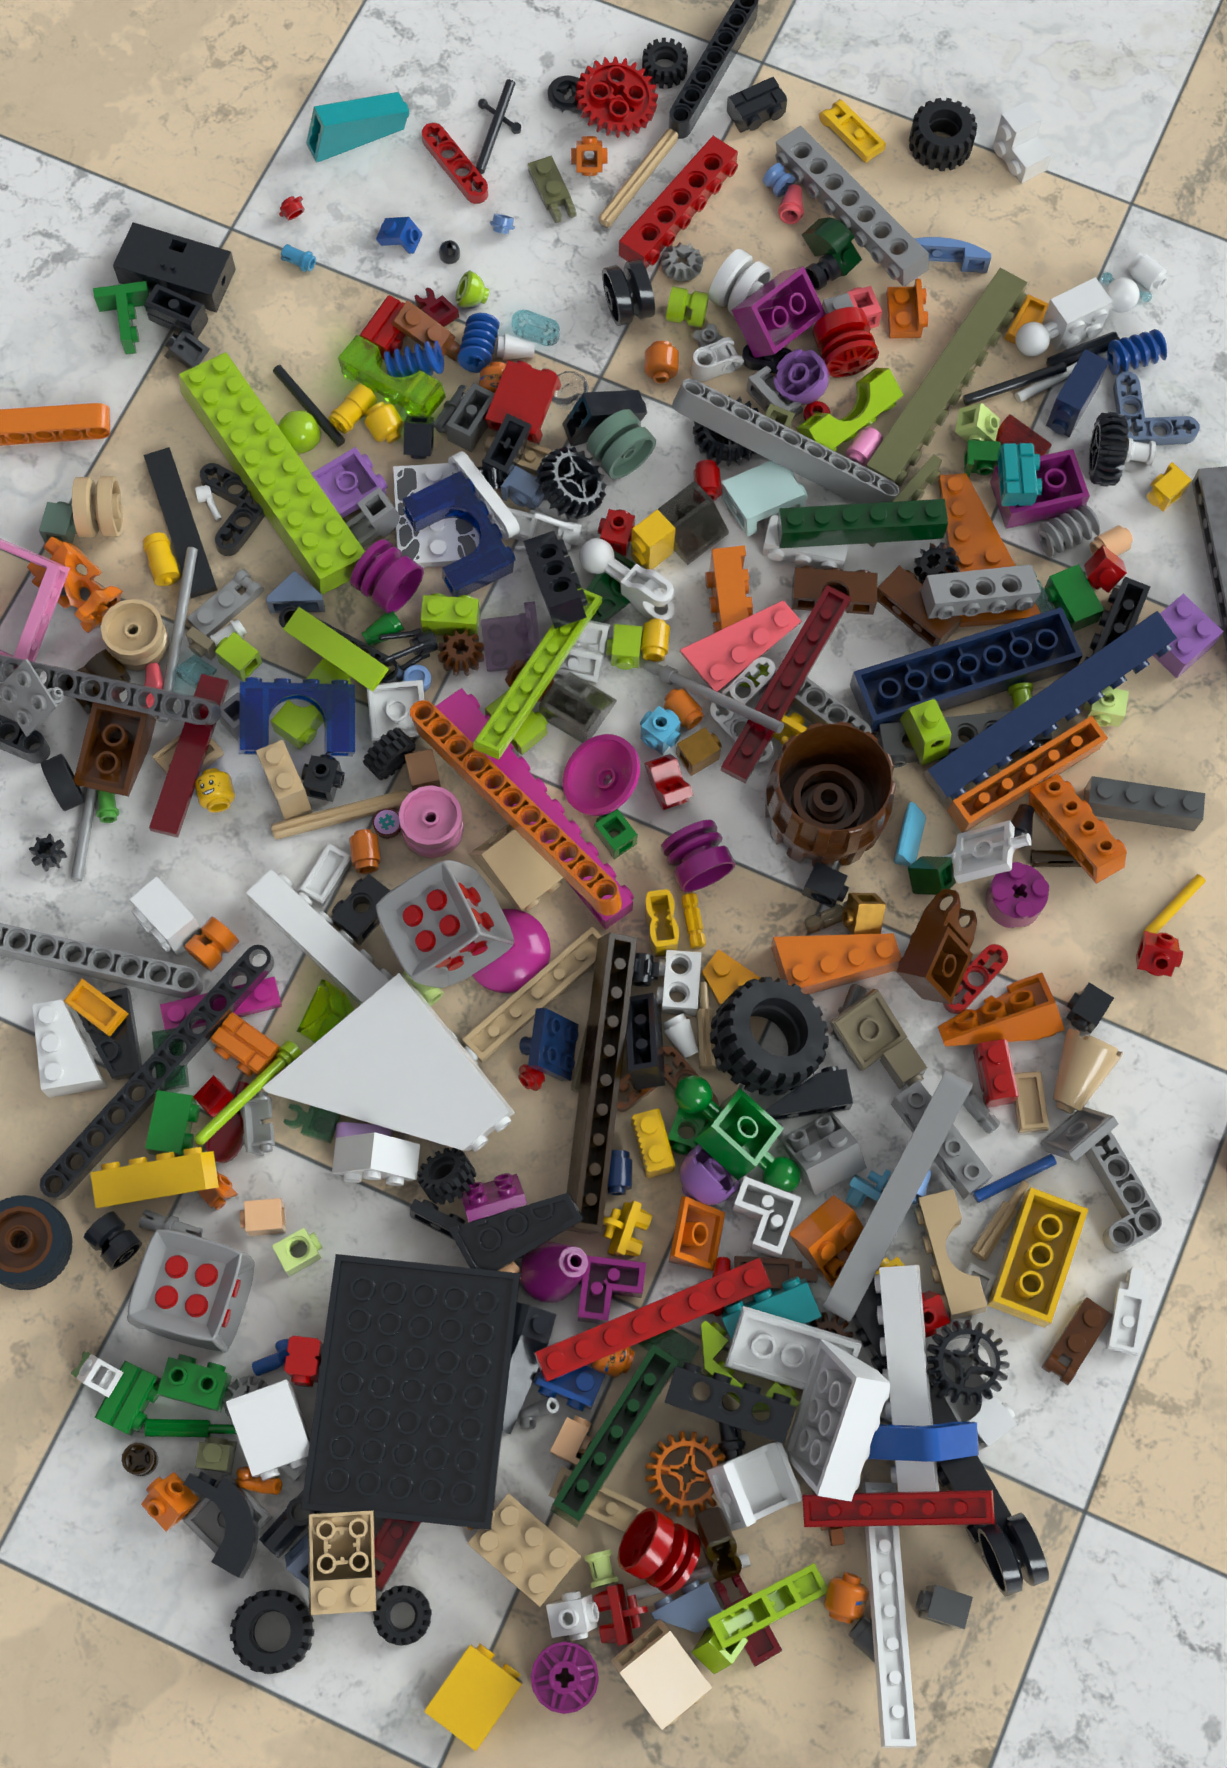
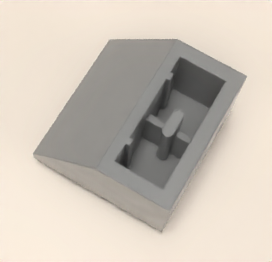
M832 1111L780 1138L788 1156L798 1165L802 1181L814 1196L867 1168L858 1141Z

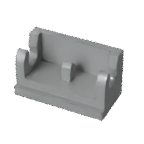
M768 366L748 377L746 391L765 412H767L770 403L795 413L794 418L803 412L802 403H791L776 390L774 378L769 373L771 369Z

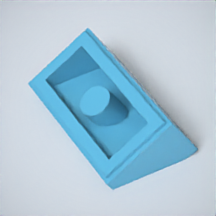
M913 802L908 803L905 810L893 860L895 864L907 867L917 860L926 821L925 814Z

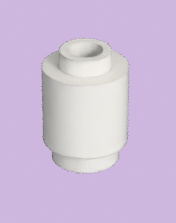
M1141 252L1133 258L1127 268L1131 272L1130 276L1149 291H1152L1154 288L1160 289L1168 278L1165 275L1167 269L1150 255H1144Z

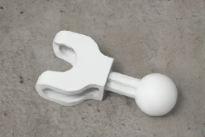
M594 538L583 544L579 552V560L586 571L593 574L606 572L620 582L621 594L647 619H662L666 624L673 619L675 610L671 600L674 596V589L669 580L652 569H644L638 564L631 570L614 559L612 546L603 539ZM660 588H664L666 590V593L663 594ZM654 607H664L668 611L664 615H658L654 612Z

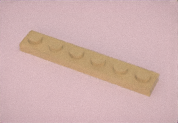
M593 926L589 928L466 1035L462 1042L483 1063L535 1017L536 1008H546L595 965L597 943L602 935Z

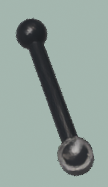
M483 98L478 101L479 108L486 109L494 115L495 109L488 105L486 99ZM504 116L503 122L511 127V131L514 134H519L521 132V124L518 122L513 123Z

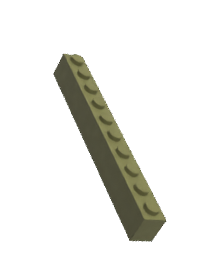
M999 268L867 463L866 468L893 481L900 487L903 485L909 473L907 469L910 465L915 466L922 455L921 448L923 445L928 446L936 433L933 430L937 425H943L949 414L947 409L950 405L955 406L962 395L961 388L963 385L969 386L975 375L973 370L977 365L979 367L983 365L988 356L986 351L990 346L995 347L1002 334L1000 330L1002 327L1007 328L1014 317L1012 312L1016 307L1020 309L1026 300L1027 294L1024 292L1028 282Z

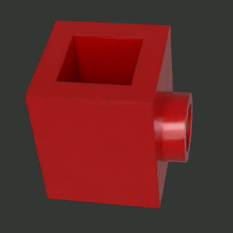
M1104 545L1084 564L1087 580L1090 585L1097 590L1102 588L1107 593L1127 574L1123 560Z

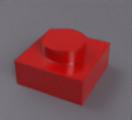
M213 1075L193 1097L209 1115L215 1117L234 1095L219 1078Z

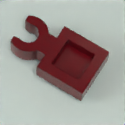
M427 287L425 289L427 298L423 299L418 295L414 296L417 307L443 327L459 318L458 309L443 295L436 299L431 288Z

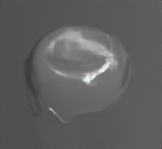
M564 371L558 374L561 388L560 391H555L551 402L560 409L572 410L583 392H588L589 386L585 377L578 372Z

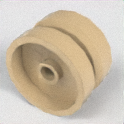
M100 476L97 484H95L91 477H75L72 487V510L78 537L95 538L99 529L104 537H120L123 526V507L120 485L116 476Z
M124 600L112 606L103 617L101 624L102 639L109 653L123 668L142 671L150 663H160L166 655L169 646L168 633L161 615L153 605L144 600Z

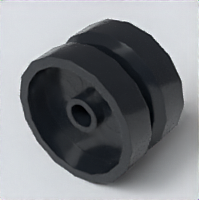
M641 259L627 261L623 271L617 265L603 268L602 281L605 297L612 318L617 326L631 323L634 314L640 320L655 315L654 294L649 275Z
M1022 1512L1005 1518L1003 1529L996 1523L978 1528V1538L985 1561L997 1587L1005 1597L1022 1591L1023 1579L1030 1586H1035L1049 1580L1044 1553L1031 1524Z

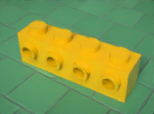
M202 1147L184 1149V1156L175 1157L174 1152L157 1154L156 1161L147 1162V1157L129 1159V1165L120 1167V1162L101 1164L102 1170L90 1172L95 1208L218 1188L214 1151L202 1152Z

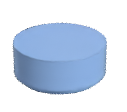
M412 665L405 670L403 682L423 680V690L426 692L431 686V674L422 665Z

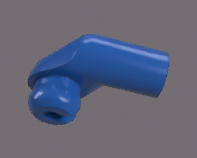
M289 1339L276 1342L275 1348L277 1353L252 1362V1369L256 1376L274 1371L285 1364L286 1356L290 1355L287 1352Z

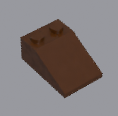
M93 702L73 780L75 785L129 797L149 750L156 719L147 713Z

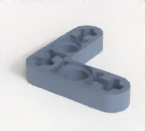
M1128 371L1118 375L1113 385L1116 413L1123 414L1126 417L1128 430H1130L1131 422H1134L1133 430L1135 433H1138L1137 436H1133L1132 432H1128V438H1132L1135 442L1143 443L1155 441L1156 445L1188 444L1195 440L1200 430V425L1195 418L1190 416L1145 418L1138 376ZM1123 382H1127V385L1131 386L1128 395H1126L1127 390L1126 386L1122 384ZM1132 404L1136 407L1137 412L1133 414L1127 413L1123 409V405ZM1161 426L1166 430L1167 434L1165 436H1158L1153 432V428ZM1185 426L1188 431H1191L1190 434H1187L1182 427Z

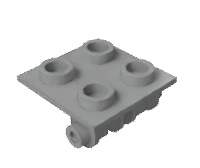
M25 659L0 685V695L26 737L58 707L56 704L61 703L63 700V691L58 687L46 689L28 659Z

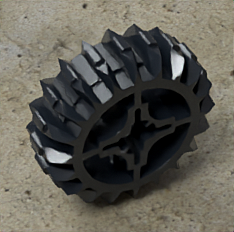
M741 397L737 398L736 401L742 403ZM748 401L744 405L751 408L752 404ZM694 421L693 434L695 445H699L700 454L707 453L706 458L708 460L716 458L717 465L722 460L726 461L728 467L732 461H736L740 465L743 458L749 461L752 458V454L757 455L756 452L738 443L735 444L736 442Z
M1116 412L1101 413L1096 418L1089 448V479L1093 484L1108 487V485L1115 486L1120 481L1128 450L1129 432L1127 419L1123 414Z
M564 446L552 450L546 455L536 470L538 476L535 481L540 484L537 491L544 494L542 501L547 500L550 503L549 509L556 508L558 516L565 513L567 519L574 517L578 520L590 516L601 506L602 500L606 496L604 490L607 485L602 482L605 475L598 472L600 465L595 466L592 463L593 457H585V452H577L575 447L568 449Z
M971 1320L964 1322L963 1329L958 1321H954L952 1323V1331L945 1325L941 1328L943 1336L937 1333L932 1336L933 1341L937 1345L929 1344L927 1346V1351L934 1354V1356L926 1357L927 1363L934 1364V1367L926 1372L929 1376L934 1374L937 1376V1379L931 1385L936 1387L941 1383L944 1386L939 1393L942 1397L949 1391L952 1392L950 1402L956 1403L961 1395L963 1406L969 1405L971 1396L974 1403L979 1405L982 1403L981 1394L987 1400L992 1399L993 1393L991 1389L996 1392L1002 1389L997 1380L1005 1381L1008 1378L1005 1373L1000 1371V1369H1007L1010 1366L1009 1362L1000 1361V1358L1008 1355V1351L1004 1349L998 1351L997 1346L1003 1340L998 1338L993 1342L990 1339L994 1334L993 1329H989L983 1334V1323L981 1322L972 1330ZM954 1339H970L964 1351L945 1349L948 1343ZM980 1345H982L989 1356L990 1366L979 1357L978 1350ZM969 1354V1357L972 1359L970 1362H973V1366L964 1372L965 1368L962 1367L964 1363H961L960 1359ZM943 1358L954 1367L956 1372L955 1382L947 1375L943 1365ZM970 1374L988 1376L984 1384L979 1387H964Z

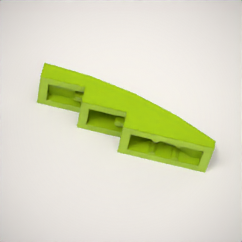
M300 607L297 608L283 628L288 634L372 692L389 670L378 660Z
M815 1563L712 1616L707 1621L723 1650L826 1595L828 1588Z

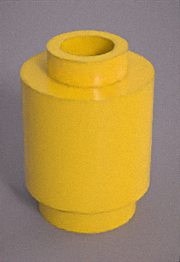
M654 618L643 624L640 650L645 660L661 662L665 659V655L668 654L670 626L664 620Z

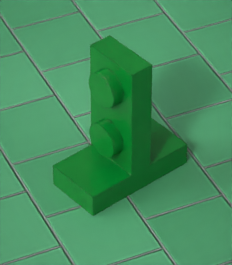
M142 281L93 288L94 299L99 312L117 310L120 339L125 354L136 353L135 343L139 342V333L137 326H133L132 320L137 319L135 307L144 306L146 299L150 295L147 282Z

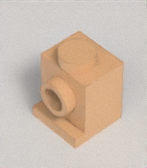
M575 1415L573 1420L567 1417L550 1450V1454L577 1466L580 1459L576 1458L578 1453L583 1455L592 1439L587 1436L592 1423Z

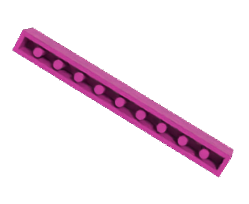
M462 688L435 706L472 743L490 718L488 714L484 716L479 710L480 704L474 695H467ZM510 742L499 760L485 754L616 882L622 906L618 913L611 916L600 914L571 886L602 927L606 930L633 910L632 900L634 896L626 885L620 886L615 879L617 876L608 863L603 864L597 857L599 853L596 847L590 841L587 843L580 836L582 832L575 821L567 820L563 815L565 811L557 799L551 800L546 793L548 790L539 777L535 779L529 772L531 769L527 761L522 756L518 758L512 751L514 749L512 743ZM568 858L564 861L568 862L573 860L574 858ZM592 876L585 877L583 880H589ZM605 895L601 899H609L612 895Z

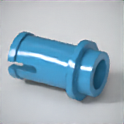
M286 244L282 249V261H287L300 267L303 272L313 270L316 264V257L313 256L312 252L301 251L289 244Z

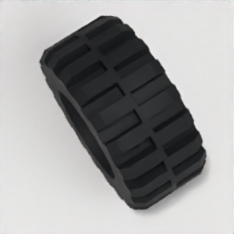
M761 977L759 980L751 979L743 986L740 985L716 1010L717 1014L711 1022V1028L714 1030L710 1033V1042L715 1044L712 1052L715 1059L719 1058L721 1062L719 1067L723 1073L727 1071L732 1076L730 1080L736 1085L739 1083L745 1085L744 1090L751 1093L759 1090V1094L763 1096H770L772 1093L782 1095L788 1090L792 1091L819 1068V1065L826 1056L825 1049L829 1045V1038L825 1036V1033L828 1031L827 1022L821 1019L823 1013L820 1007H815L812 1002L814 999L809 993L805 995L801 992V987L794 983L788 985L785 979L777 978L773 981L772 977ZM750 1017L766 1018L781 1029L787 1040L788 1056L773 1055L756 1042L750 1028Z

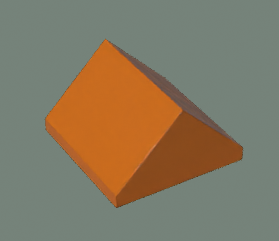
M681 1196L668 1263L713 1271L718 1256L726 1212L689 1197Z

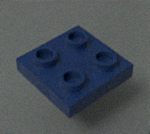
M536 1008L532 1037L524 1036L519 1043L521 1053L529 1055L528 1066L560 1081H571L572 1071L575 1066L574 1056L579 1024L547 1008Z

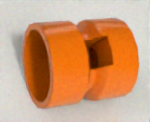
M213 916L200 928L201 935H194L183 946L197 962L211 972L223 960L222 954L229 953L240 942L224 924Z

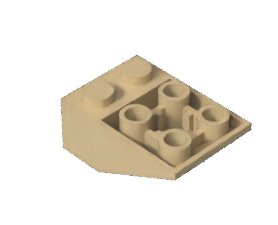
M373 1511L309 1514L308 1586L310 1615L376 1611Z

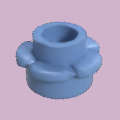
M494 214L493 220L490 221V224L494 226L493 231L509 234V230L515 229V226H513L514 218L507 215Z

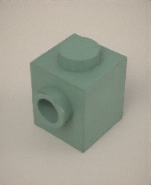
M62 501L57 503L47 502L39 528L45 543L51 537H55L63 542L73 544L77 532L71 504Z

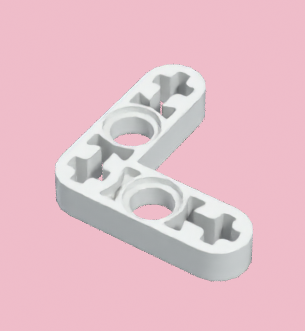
M765 657L757 658L721 694L727 697L731 694L733 699L748 706L768 687L777 671L776 664ZM760 665H764L765 667L769 665L767 669L769 675L767 677L764 675H760L756 679V681L760 683L758 687L756 686L755 682L748 679V676L750 674L754 678H756L760 674ZM742 683H748L751 687V693L746 698H740L737 695V688ZM712 702L710 707L712 717L736 742L738 738L735 731L737 725L741 722L747 723L749 719L728 710L729 714L727 716L723 714L719 716L718 714L721 712L720 705ZM772 741L769 742L765 749L767 753L765 756H761L758 761L759 763H766L773 758L775 747Z

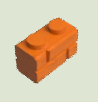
M233 1012L229 1014L222 1023V1026L211 1037V1042L215 1046L213 1051L225 1061L232 1058L239 1063L236 1068L249 1078L253 1074L256 1077L261 1074L276 1059V1054L280 1048L278 1044Z

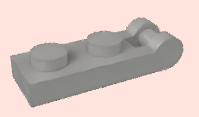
M242 569L235 574L228 584L189 615L187 620L193 627L210 638V635L219 631L262 594L264 588L258 582H253L250 579L251 575L245 569ZM244 587L246 592L240 595L237 591Z

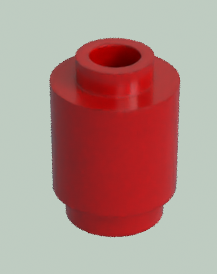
M702 460L696 463L693 471L695 496L703 502H713L722 495L720 468L713 460Z

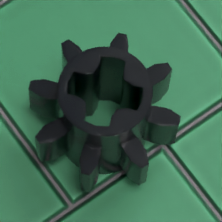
M482 459V466L477 467L493 489L501 488L510 472L505 474L484 464V459Z
M48 834L47 838L40 839L36 837L37 842L35 846L29 848L31 854L36 855L31 860L33 864L38 866L42 863V868L45 872L49 870V867L56 866L61 868L59 863L62 858H67L66 853L60 850L65 846L62 840H57L54 843V838L51 834ZM50 850L52 853L47 856L45 852Z
M635 953L632 985L648 987L651 986L652 980H658L659 963L653 962V955Z

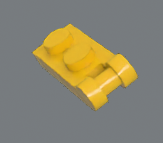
M837 100L833 103L831 109H825L819 113L821 123L826 127L829 126L865 163L885 150L886 142L843 100Z

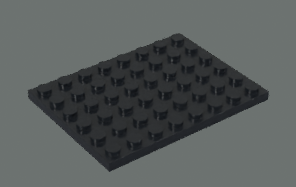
M342 1254L335 1255L301 1509L333 1513L373 1511V1516L378 1518L491 1530L520 1273Z

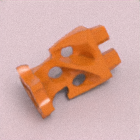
M51 537L44 545V549L52 555L50 560L70 568L64 583L67 595L62 596L60 594L57 603L66 609L71 605L78 608L74 614L82 621L80 624L83 630L89 633L95 627L101 626L107 611L121 601L123 591L114 586L104 587L95 581L94 578L102 573L101 570L76 545ZM30 562L27 568L35 576L31 582L40 588L47 568ZM78 564H82L87 568L86 575L77 571L76 567ZM83 587L88 588L90 592V597L86 601L82 600L80 596V590Z

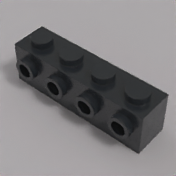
M1124 577L1119 588L1114 587L1107 601L1112 604L1109 611L1104 610L1098 624L1103 627L1101 633L1094 634L1089 649L1093 650L1092 655L1136 626L1151 586Z

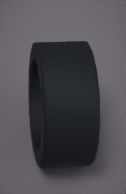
M62 754L41 762L44 776L63 811L85 803L80 786H76L73 781L75 775Z

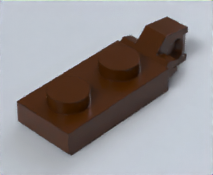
M734 1256V1268L760 1258L771 1283L769 1288L773 1290L783 1288L782 1283L797 1276L800 1280L806 1278L808 1283H817L818 1269L802 1268V1261H795V1259Z

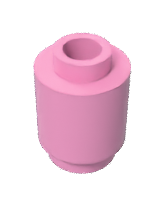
M871 427L861 430L846 450L847 458L866 467L883 441L882 435Z

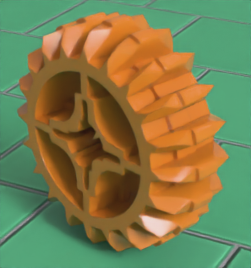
M679 1431L678 1442H675L673 1435L669 1434L667 1435V1441L670 1444L668 1447L661 1441L656 1444L662 1451L660 1455L655 1451L649 1453V1456L656 1460V1464L646 1463L645 1468L654 1471V1475L645 1476V1482L655 1481L656 1486L649 1488L648 1493L654 1494L659 1491L661 1495L655 1500L656 1505L661 1504L664 1499L669 1502L664 1510L666 1513H669L674 1505L678 1507L676 1511L677 1517L682 1516L683 1508H688V1515L690 1518H693L695 1516L694 1507L698 1506L701 1513L706 1510L704 1505L706 1501L713 1508L717 1505V1502L711 1497L715 1492L708 1474L699 1470L695 1465L696 1450L706 1457L711 1468L717 1466L718 1462L723 1461L725 1455L720 1454L717 1457L713 1455V1452L719 1447L716 1443L710 1449L705 1447L709 1439L708 1436L705 1435L701 1442L698 1443L695 1442L697 1432L692 1431L690 1440H685L684 1431ZM687 1448L684 1461L681 1464L670 1466L662 1464L671 1452ZM688 1458H690V1472L701 1477H695L694 1480L690 1478V1482L686 1484L685 1490H683V1476L678 1475L676 1472H678L679 1468L683 1470L684 1466L688 1463ZM661 1474L672 1477L678 1482L677 1498L673 1497L665 1489L661 1480ZM692 1484H711L708 1491L702 1497L687 1501L689 1488Z

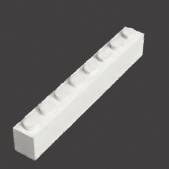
M919 1265L879 1268V1274L875 1275L876 1293H881L882 1306H877L879 1325L884 1324L885 1337H880L881 1356L887 1357L888 1368L883 1369V1376L890 1382V1401L885 1402L887 1420H892V1425H933L929 1375L926 1372L928 1370V1363L926 1358L927 1348ZM895 1460L896 1465H891L892 1484H897L898 1492L939 1491L936 1461Z

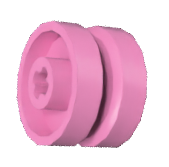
M424 786L409 793L401 803L399 811L400 827L403 839L410 850L419 856L435 858L445 856L460 843L464 825L460 803L454 794L442 787Z

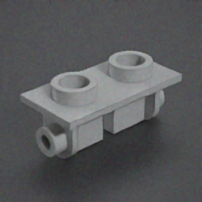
M258 1092L256 1097L254 1096L240 1109L243 1117V1144L246 1152L264 1156V1153L272 1152V1146L275 1145L273 1124H263V1120L273 1118L271 1097H268L267 1092Z

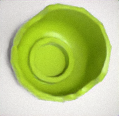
M302 410L290 411L280 420L278 427L298 453L308 452L314 449L320 442L321 430L315 418L308 412Z

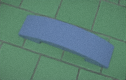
M915 238L929 253V261L961 263V272L987 273L991 253L983 248L951 238Z

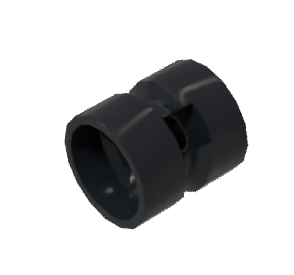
M114 1211L99 1218L84 1234V1239L95 1251H102L100 1257L112 1270L126 1263L142 1246V1242L131 1230H124L126 1224Z

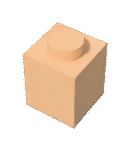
M281 1198L244 1201V1210H240L239 1214L240 1226L245 1228V1232L249 1236L286 1233L285 1207Z

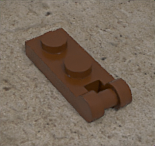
M1086 1297L1041 1368L1048 1373L1054 1372L1060 1377V1381L1068 1386L1113 1314ZM1061 1355L1070 1360L1067 1367L1058 1361Z

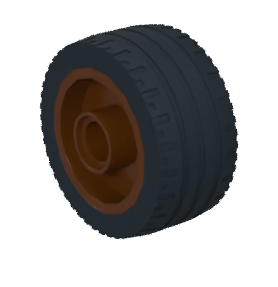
M18 1195L1 1200L0 1284L15 1290H32L51 1283L65 1269L72 1253L73 1240L67 1220L53 1205L38 1197ZM28 1239L27 1244L21 1247L22 1242Z

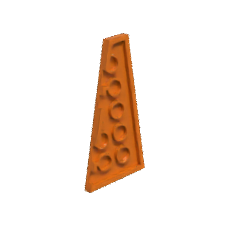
M967 473L940 475L938 479L940 497L945 499L948 517L946 529L947 545L954 548L956 556L961 560V564L957 566L960 572L1016 566ZM1035 603L1032 608L1024 611L1014 609L1005 610L997 614L986 612L978 613L974 616L960 615L962 619L959 627L1008 624L1041 614Z

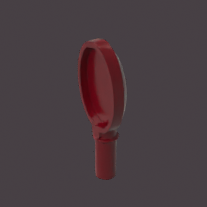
M238 1081L233 1099L239 1093H241L249 1085V1083ZM240 1110L205 1143L207 1152L214 1151V1158L217 1163H227L233 1160L243 1146L244 1124L240 1116Z

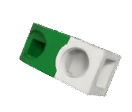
M85 1351L82 1353V1360L78 1367L71 1371V1374L83 1384L108 1398L124 1373Z

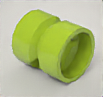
M673 286L668 301L666 321L681 324L685 320L689 326L703 328L709 293L694 291L692 294H689L687 289Z

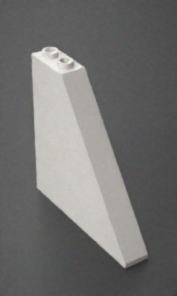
M401 973L393 977L262 1087L267 1093L463 1151L473 1149L475 1152L482 1148L489 1141L486 1137L494 1130L500 1132L512 1122L510 1117L515 1114L513 1109L408 977Z

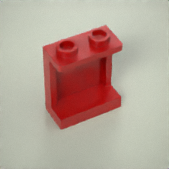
M508 360L485 417L489 429L498 432L508 413L532 425L527 441L539 445L543 436L541 431L542 424L555 391H560L561 388L559 376L549 369L543 368L538 370L532 368L526 362L517 361L515 363Z

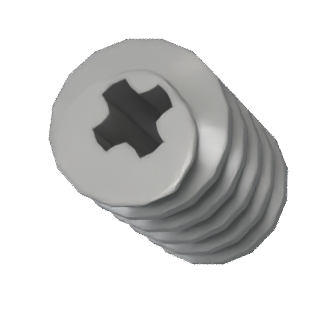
M1082 505L1077 510L1073 509L1068 514L1060 515L1059 518L1055 517L1050 519L1049 522L1041 523L1038 531L1039 541L1046 555L1051 557L1054 556V549L1058 553L1063 552V544L1069 549L1073 547V540L1076 544H1081L1083 537L1086 540L1092 539V531L1099 535L1100 524L1094 511L1089 506Z

